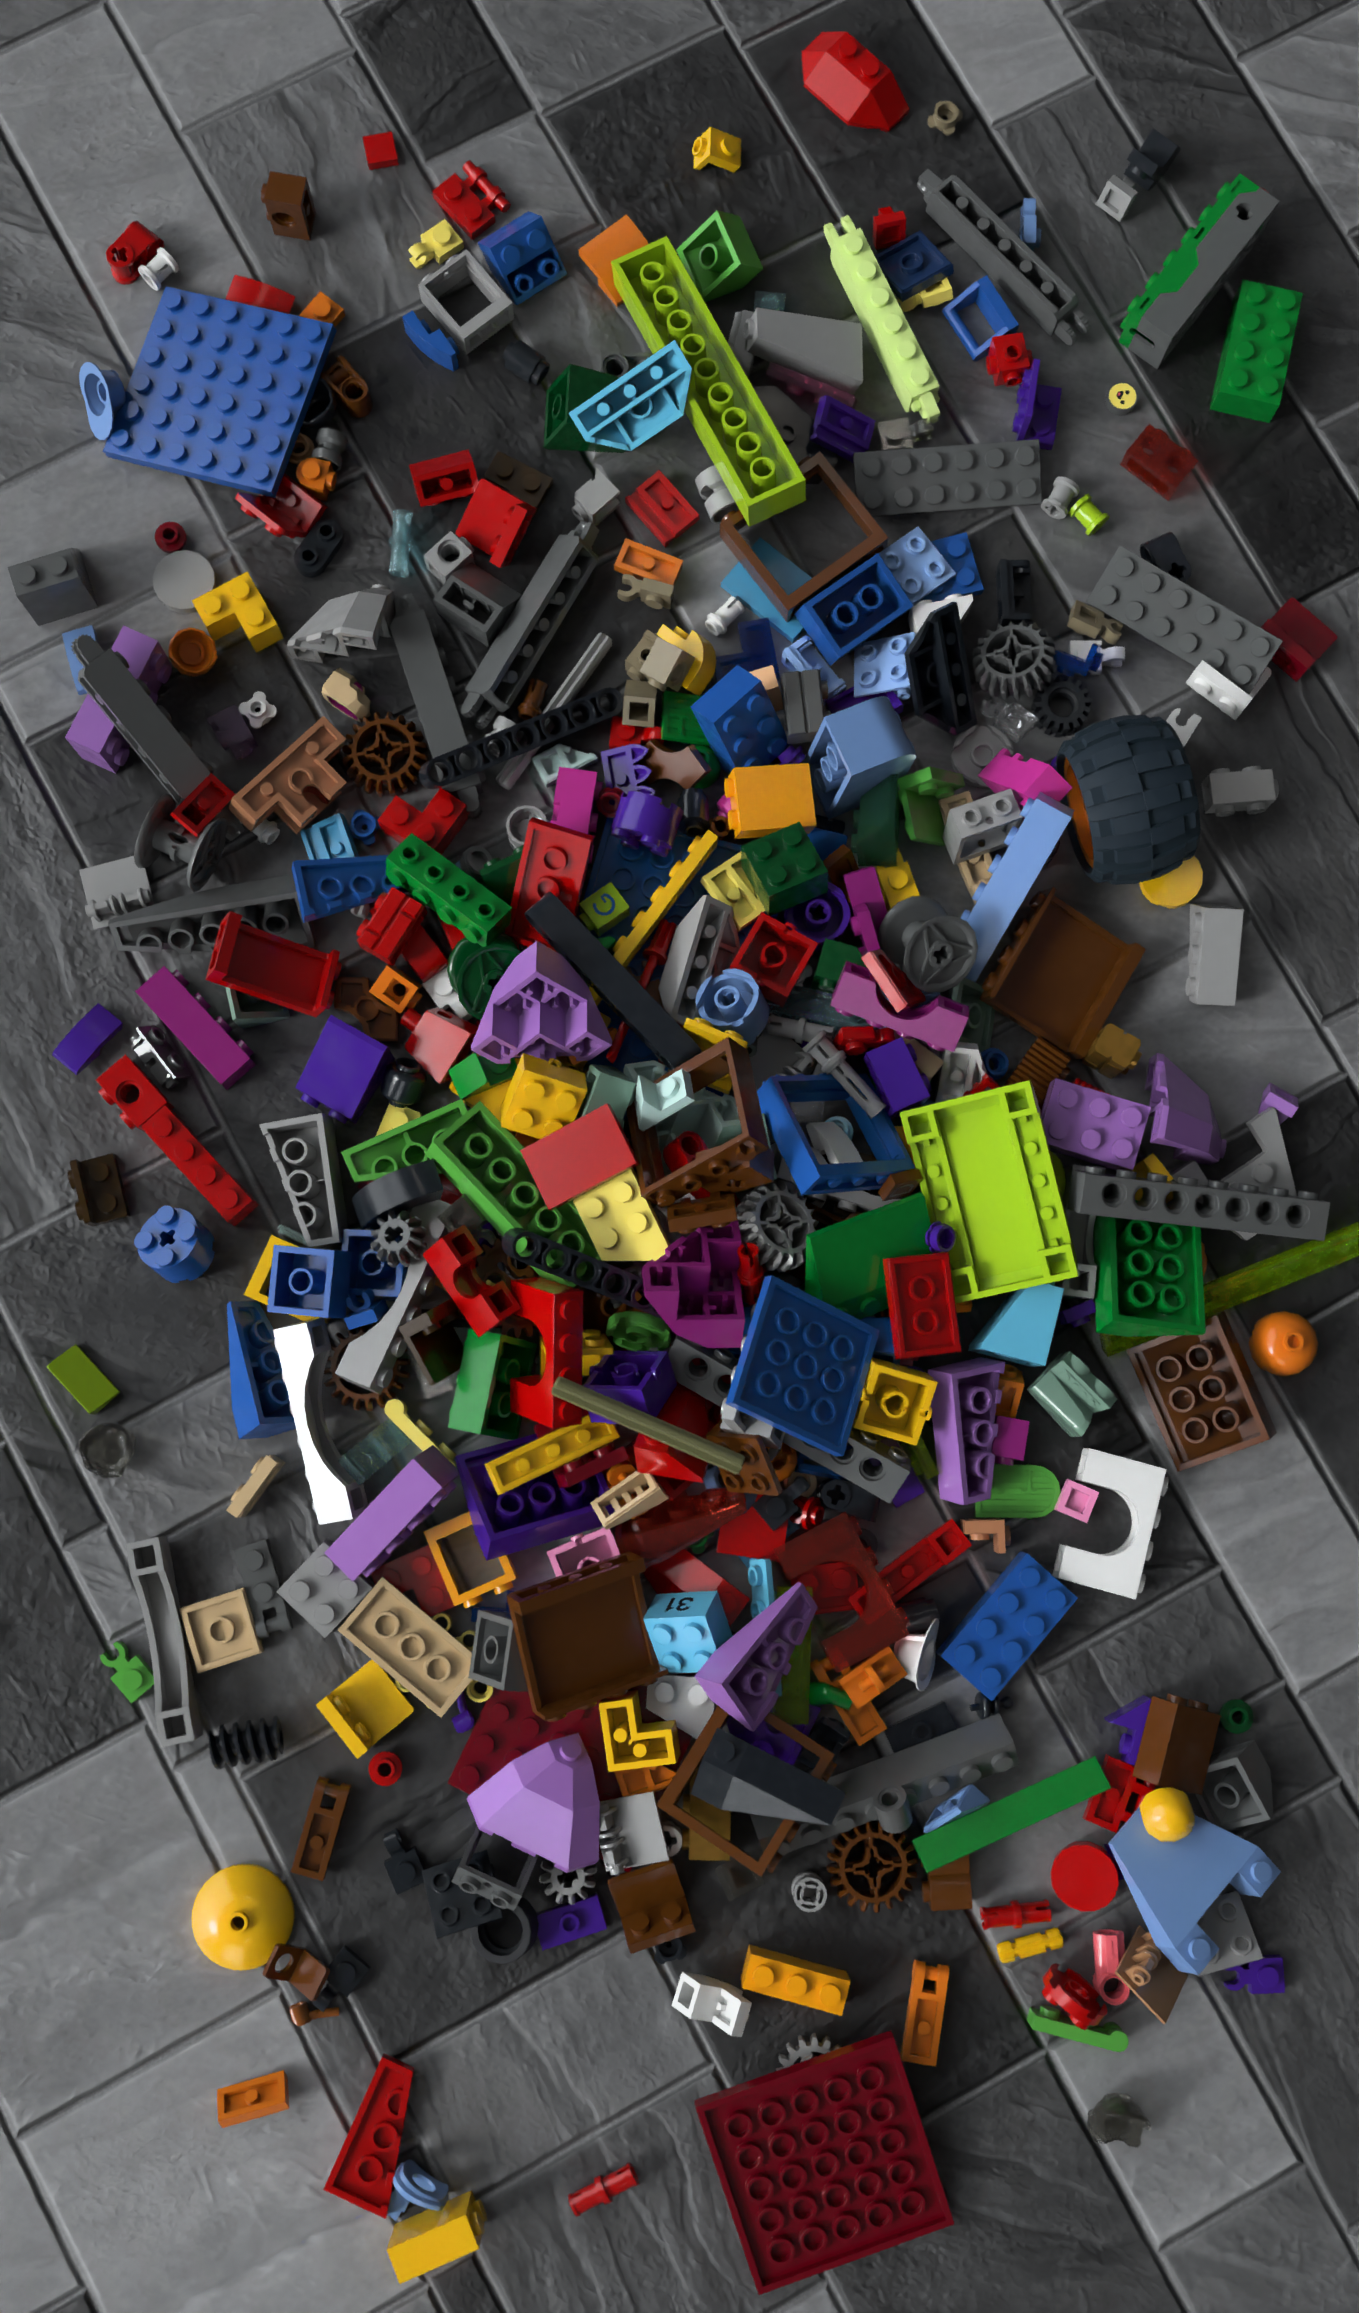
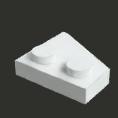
M958 1042L954 1052L947 1049L943 1051L942 1060L944 1063L939 1070L935 1102L938 1103L962 1097L967 1090L971 1091L973 1089V1085L976 1082L979 1083L983 1080L982 1076L987 1071L977 1044ZM989 1086L985 1088L986 1090H991Z
M667 1674L659 1677L656 1683L647 1686L646 1709L666 1721L676 1720V1725L679 1729L697 1739L714 1711V1702L710 1700L697 1679L691 1675Z

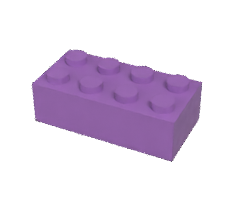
M123 625L111 649L114 653L118 651L123 655L130 666L128 668L129 672L135 679L139 678L147 685L151 692L149 697L156 704L158 699L157 693L162 683L165 684L170 678L172 664L157 640ZM87 694L65 738L82 759L116 774L119 766H123L129 757L130 744L92 697Z
M433 1445L404 1467L324 1553L352 1582L362 1574L368 1578L390 1558V1553L411 1536L412 1530L430 1516L435 1510L434 1507L457 1487L453 1481L459 1476L458 1469Z

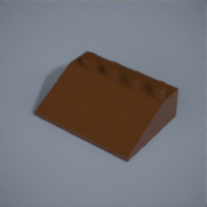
M1225 1311L1205 1318L1206 1333L1203 1335L1159 1336L1126 1350L1178 1472L1270 1440L1277 1433Z

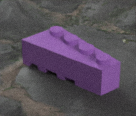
M979 1357L928 1369V1374L938 1382L931 1402L940 1499L960 1505H968L991 1498L995 1455L991 1453L992 1441L994 1437H997L998 1424L994 1422L996 1403L1001 1404L1002 1390L998 1389L999 1375L1004 1374V1361Z

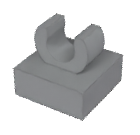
M1113 175L1107 181L1096 205L1120 222L1126 216L1138 193L1133 189L1136 184L1127 177L1121 180Z

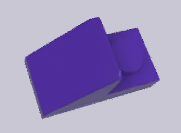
M1145 1695L1104 1717L1110 1723L1128 1728L1127 1733H1123L1120 1738L1119 1753H1122L1121 1759L1134 1766L1152 1699Z

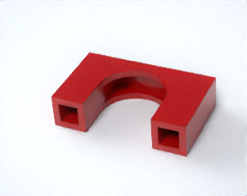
M542 1277L511 1280V1293L521 1306V1309L514 1314L533 1321L540 1330L546 1350V1367L543 1376L536 1374L510 1378V1411L552 1429L582 1424V1408L553 1396L551 1390L558 1377H564L582 1385L583 1290Z

